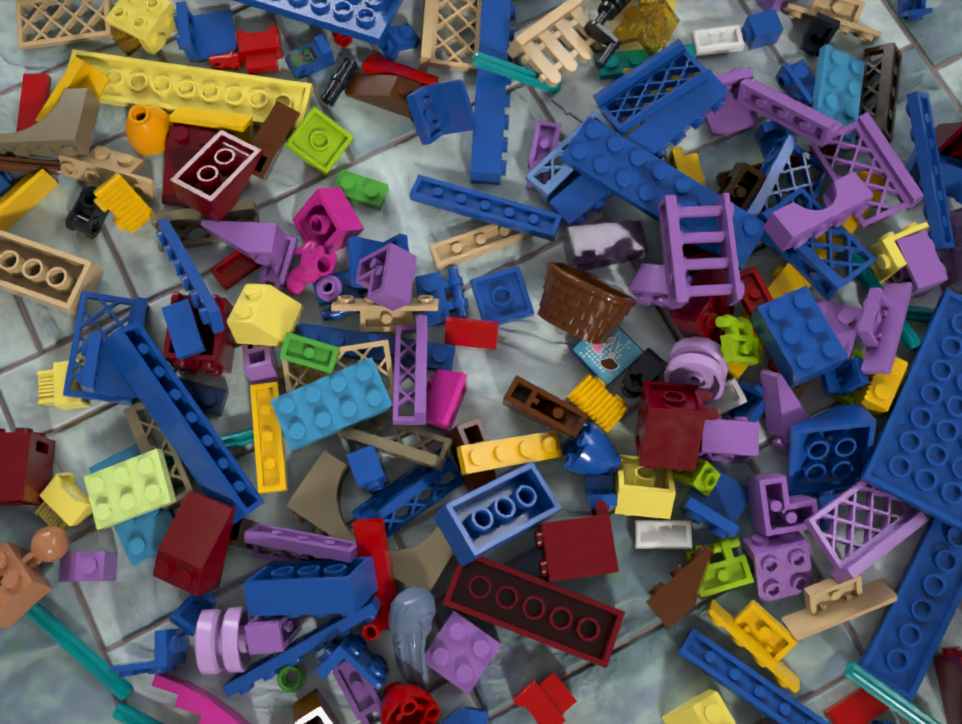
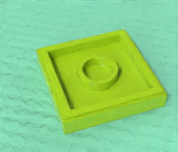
M313 106L286 141L284 147L322 176L326 177L355 137Z

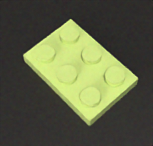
M154 449L84 476L97 530L109 528L177 502L163 449Z

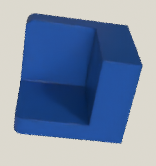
M774 121L764 122L760 125L755 137L764 159H766L775 140L788 134L793 136L790 129Z

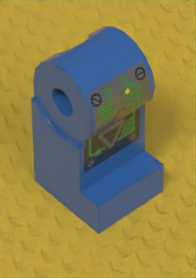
M322 33L313 37L314 42L301 49L292 50L286 55L285 62L294 78L302 79L336 64L332 50Z

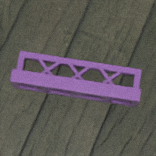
M746 77L740 82L737 97L738 103L822 147L841 129L842 123L756 79L753 81Z
M417 315L416 325H396L393 425H426L427 316ZM401 333H416V340L408 346L401 340ZM408 354L416 360V363L409 370L400 363ZM407 378L415 383V388L408 394L400 388V384ZM408 402L415 408V416H399V409Z
M260 523L245 531L244 543L253 544L252 557L269 561L315 559L313 556L350 563L356 557H359L356 541ZM261 547L275 548L273 552L263 551ZM288 551L301 553V555L294 557Z

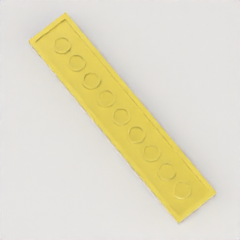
M72 50L68 64L69 67L76 56L87 61L111 79L98 100L102 104L130 108L138 104L153 105L163 109L166 113H172L179 106L253 116V125L262 126L275 103L279 101L300 113L292 131L296 130L308 114L313 93L311 83L80 50Z

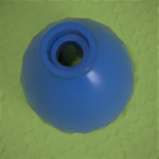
M586 420L573 442L569 440L562 452V455L566 456L563 468L574 474L586 476L604 473L613 475L617 471L622 456L616 453L615 447L605 431L595 423Z

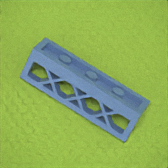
M597 111L590 115V117L617 133L616 128L611 122ZM583 123L526 175V181L540 192L541 201L546 206H549L550 200L582 175L567 165L554 166V159L562 156ZM551 172V179L544 185L535 178L539 173Z

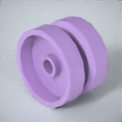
M703 337L684 338L675 343L669 354L664 382L698 385L699 388L710 389L713 398L709 401H703L704 405H710L718 401L724 392L729 366L728 363H724V358L720 352L721 345Z
M247 607L228 608L225 615L221 609H206L200 613L196 627L195 651L197 665L202 675L221 673L224 666L229 673L247 671L251 660L248 645L245 644L243 638L245 626L251 621Z

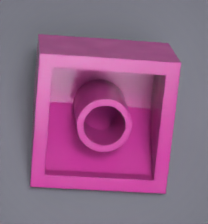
M341 187L318 188L292 219L304 242L306 243L310 240L317 242V247L324 246L326 248L325 254L327 255L346 247L348 238L352 236L357 237L364 230Z
M438 369L435 376H430L427 382V391L429 392L427 395L426 425L424 426L443 433H447L452 429L468 388L467 374Z

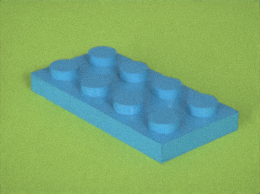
M827 44L819 49L813 92L814 102L811 108L842 123L841 129L858 120L865 62ZM854 131L845 135L842 142L855 145L856 134ZM843 148L839 149L840 151L845 153L851 152V150Z
M372 357L270 400L292 452L393 408V404Z
M137 443L89 467L91 474L141 455ZM162 507L114 525L131 566H136L157 555L158 548L175 518L172 510Z

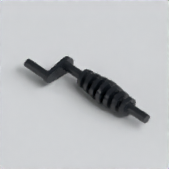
M602 0L597 9L598 17L595 20L588 21L584 27L585 33L590 38L606 46L595 62L596 67L599 69L605 67L614 52L621 46L620 40L603 25L606 21H612L631 0Z

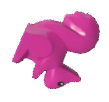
M313 240L307 241L294 250L293 253L301 257L299 267L292 269L287 275V291L291 295L300 294L305 289L306 284H312L321 277L332 275L337 254L334 252L328 255L325 254L326 248L324 246L317 247V242Z

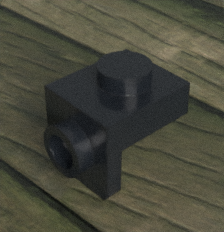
M817 12L803 35L800 49L808 55L819 57V49L829 44L838 30L841 21Z

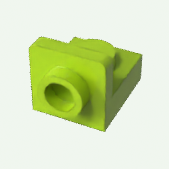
M700 458L697 459L695 471H672L675 481L691 486L707 497L721 475L708 461Z

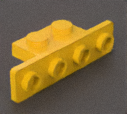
M712 599L707 608L710 620L716 626L724 627L738 646L749 650L757 664L763 668L767 667L774 673L775 679L784 688L789 687L794 693H797L800 690V678L781 661L798 644V641L794 639L791 633L754 599L735 618Z

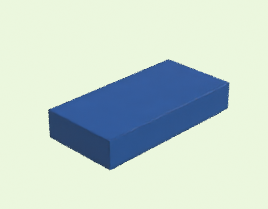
M189 299L161 308L176 357L179 360L206 351Z

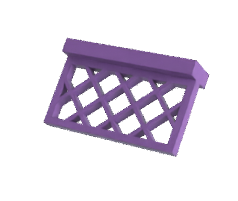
M869 112L859 116L856 122L840 129L826 144L837 147L834 157L822 154L819 149L822 146L814 142L809 146L832 184L843 177L836 175L833 171L834 164L850 167L848 174L852 173L853 168L867 171L868 175L863 183L869 190L882 193L879 203L873 201L867 203L868 207L877 209L874 217L865 220L862 215L858 217L853 216L861 230L905 209L908 211L917 207L924 196ZM853 131L859 139L857 145L842 142L843 137ZM839 149L855 151L853 160L848 161L837 158ZM858 152L870 155L872 158L871 166L855 162ZM872 173L883 175L886 180L884 187L869 183ZM885 194L896 196L901 204L892 207L882 203Z
M859 480L804 520V523L834 567L830 573L835 581L839 582L855 579L924 525L928 519L922 511L915 513L909 504L885 492L875 490L874 486ZM858 490L867 493L866 506L856 503ZM874 495L884 498L883 511L874 508ZM891 500L897 502L903 511L900 515L891 514ZM839 504L848 506L847 520L837 517ZM856 509L865 511V525L855 522ZM873 514L882 516L881 529L872 527ZM820 518L829 520L828 534L823 533L817 525L816 521ZM837 523L847 525L846 539L836 537ZM854 528L864 531L862 544L853 542ZM835 542L845 545V557L841 560L835 553Z

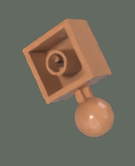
M46 526L39 529L31 539V551L29 552L27 549L7 541L0 546V627L8 629L52 589V586L38 565L42 562L57 561L67 553L70 544L69 537L60 527Z

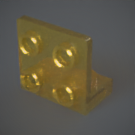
M666 0L649 1L646 4L628 8L623 15L624 18L621 23L614 29L612 34L620 40L621 45L638 41L646 53L652 57L664 49L680 20Z

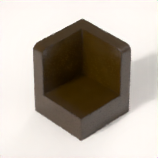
M242 518L232 525L228 545L253 550V544L244 543L245 531L259 522Z

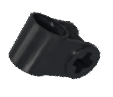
M87 186L80 192L65 222L67 229L83 232L90 239L95 238L100 233L102 225L110 210H107L104 213L96 203L93 204V200L97 198L93 193L97 189L96 186Z
M647 348L621 382L620 388L624 396L633 399L638 398L642 392L643 381L655 382L666 370L668 363L652 349ZM637 381L638 385L634 387L630 385V383Z

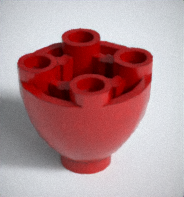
M393 682L383 692L384 698L380 706L381 724H435L440 716L441 711L434 698L427 691L416 685Z

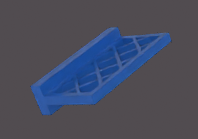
M677 39L592 97L603 117L607 118L622 135L709 78L710 73L708 69L685 49L683 42ZM698 73L691 78H687L689 74ZM681 75L679 79L671 80L672 76ZM667 88H675L672 91L665 93ZM659 89L657 94H649L650 90ZM653 102L649 106L643 107L644 103ZM629 104H636L635 108L627 109ZM623 117H630L620 124Z
M788 134L775 140L759 170L767 177L745 210L756 218L760 217L761 210L763 213L768 209L767 199L771 195H775L776 203L779 204L783 201L781 193L790 191L792 194L800 187H805L806 192L816 200L827 179V175L817 159L796 145L797 139L792 135ZM792 153L798 156L800 167H791L789 157ZM810 167L820 172L815 182H811L808 170ZM801 170L804 184L796 186L793 171ZM786 173L789 188L780 190L778 178L781 174ZM799 197L794 200V203L806 208L805 203L800 204ZM761 237L759 241H761L762 243L773 249L775 252H777L763 237Z
M800 187L771 210L768 208L758 219L766 223L773 212L794 202L798 197L806 204L807 209L823 210L824 208ZM842 225L836 228L834 226L829 227L824 233L826 234V243L814 242V236H812L799 248L794 249L791 247L783 252L765 231L762 237L827 301L877 260ZM832 235L840 236L844 240V246L832 244ZM814 249L826 250L827 260L821 259L814 252ZM833 251L844 252L845 262L834 261ZM851 253L859 254L866 262L863 264L852 263ZM833 267L846 269V278L841 279L833 271Z
M85 291L81 292L63 390L64 397L114 402L133 406L134 398L71 391L72 381L77 378V372L74 374L75 365L77 368L80 366L76 361V357L82 346L78 348L79 341L83 342L84 339L81 335L82 328L92 322L96 329L102 333L105 340L109 339L107 334L119 326L120 328L124 327L123 324L127 321L128 325L139 321L145 329L149 308V300L147 298L137 297V299ZM87 299L100 301L104 309L91 316L85 309ZM119 304L130 305V314L122 320H119L111 310ZM108 312L116 323L103 331L95 320ZM85 314L88 317V319L83 322Z

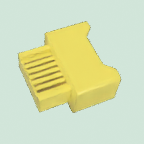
M77 359L78 364L84 367L85 361ZM69 361L54 362L52 370L37 371L39 395L37 404L43 407L54 405L62 410L91 407L89 399L63 396ZM76 365L74 369V374L78 372V368L76 367ZM77 378L74 379L71 391L82 392L81 383H77Z
M69 472L54 476L39 496L44 501L34 512L49 526L60 527L66 533L72 526L84 524L93 513L89 498L75 485V476Z

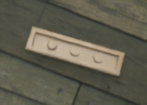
M490 223L429 245V250L437 271L533 236Z

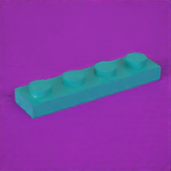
M694 44L684 45L685 49L696 59ZM665 47L614 52L603 69L598 68L600 80L618 79L624 75L623 69L637 67ZM602 53L597 54V59L600 57Z

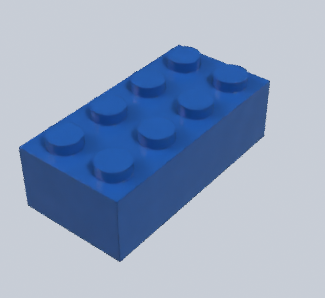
M531 462L445 504L433 518L460 565L463 567L539 526L541 523L548 521L562 508L535 464Z
M373 556L356 557L350 563L332 559L271 561L244 581L243 588L249 616H261L262 619H270L277 615L297 618L307 614H313L314 617H324L329 614L340 613L341 616L347 617L356 614L369 601L371 596L378 590L374 560Z

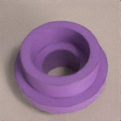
M333 275L322 277L316 286L318 296L327 302L337 300V297L341 296L343 291L341 281ZM328 284H332L331 291L326 292L325 287Z

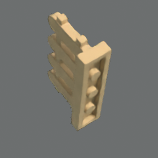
M567 0L515 37L506 52L512 59L521 54V61L524 64L528 62L539 74L538 80L541 83L545 81L548 86L556 87L562 79L561 74L558 72L560 69L565 74L571 75L577 69V62L574 58L577 57L579 61L587 63L593 56V51L590 48L591 45L597 51H603L606 46L590 38L585 33L584 27L591 20L589 18L590 12L587 9L583 11L581 8L585 0ZM575 26L587 39L586 41H584L580 37V35L574 30ZM559 38L571 50L570 53H568L567 50L558 41ZM544 50L556 64L552 65L542 51Z

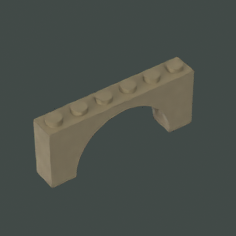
M88 88L64 89L55 108L43 120L19 132L0 134V156L28 158L30 156L52 157L67 155L74 157L76 155H89L101 103Z
M323 450L287 503L286 507L292 510L290 516L303 524L308 520L315 525L312 530L319 535H330L335 538L356 541L355 535L349 529L344 519L341 508L342 485L350 468ZM439 526L419 544L403 550L389 551L395 584L397 581H400L407 586L406 589L410 587L424 588L431 593L454 556Z

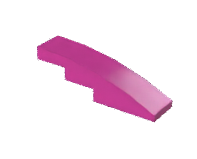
M166 672L155 674L151 686L178 694L174 707L202 715L199 724H250L241 714L217 696L192 682Z

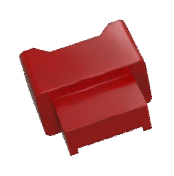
M277 25L270 26L267 31L246 33L243 30L236 31L238 52L243 64H246L249 75L271 71L280 72L278 59H283L284 55L281 34Z
M554 671L538 684L532 679L512 697L517 706L527 708L538 724H563L566 720L562 714L577 702Z

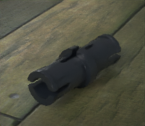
M345 57L336 74L331 75V81L320 97L326 105L329 104L331 107H334L343 90H347L348 82L358 68V64L354 60L350 59L349 61V58Z

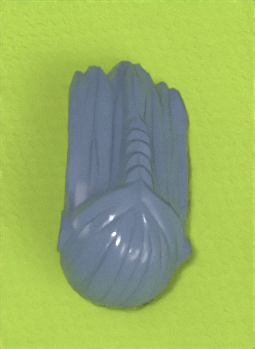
M410 587L399 593L390 604L388 624L392 631L395 660L407 684H413L426 689L428 688V675L425 661V642L432 630V618L436 612L435 599L433 594L424 588Z

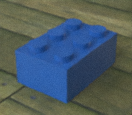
M807 286L756 307L749 318L780 374H782L790 388L838 368L849 358Z

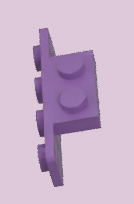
M911 282L885 284L883 290L881 288H870L868 297L863 302L861 321L857 323L856 327L858 337L862 339L867 348L861 367L863 374L891 373L913 290Z

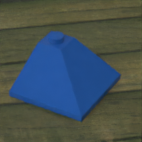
M863 404L835 406L791 427L786 474L789 496L798 494L812 496L818 495V492L830 490L840 493L846 491L860 480L859 478L873 449L877 422Z

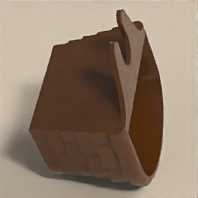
M549 262L547 264V273L544 277L546 282L543 286L544 291L537 315L577 338L593 344L606 343L608 337L617 329L619 323H622L625 316H628L631 308L636 306V299L626 294L621 287L599 280V276L574 268L565 263Z

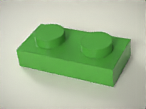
M342 169L334 188L341 187L349 201L380 211L389 190L388 184Z
M287 332L279 358L333 374L341 348Z

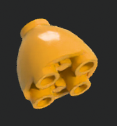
M138 104L129 110L125 120V134L131 147L142 156L158 155L166 151V144L173 122L169 121V114L163 109L153 105Z

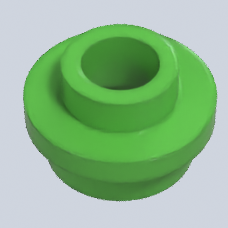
M298 663L292 667H288L287 664L284 665L277 674L279 687L288 693L300 690L306 681V672ZM289 672H294L297 675L294 683L288 681L287 676Z

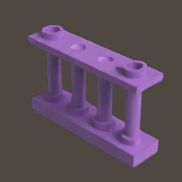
M723 193L715 202V205L681 207L677 204L676 195H665L658 204L669 309H680L688 303L690 297L726 295L728 306L735 305L743 299L745 287L743 281H740L732 219L734 216V204L730 202L729 193ZM717 216L718 231L684 233L680 230L679 220L681 218ZM720 242L722 258L687 259L683 257L682 247L684 244ZM723 269L725 284L690 286L689 283H686L685 273L687 270Z

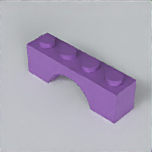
M852 172L834 181L824 194L825 209L810 210L792 202L773 212L763 228L782 252L791 247L797 249L808 238L812 236L818 238L829 227H839L850 216L858 217L868 209L867 203L874 194L856 173Z

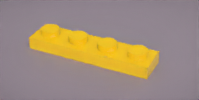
M271 382L250 385L258 493L266 494L288 491L284 436L270 401L280 396L279 383Z
M556 430L456 447L462 475L562 457Z

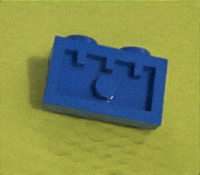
M803 59L791 66L788 63L783 64L775 76L779 87L784 89L789 97L812 107L816 77Z

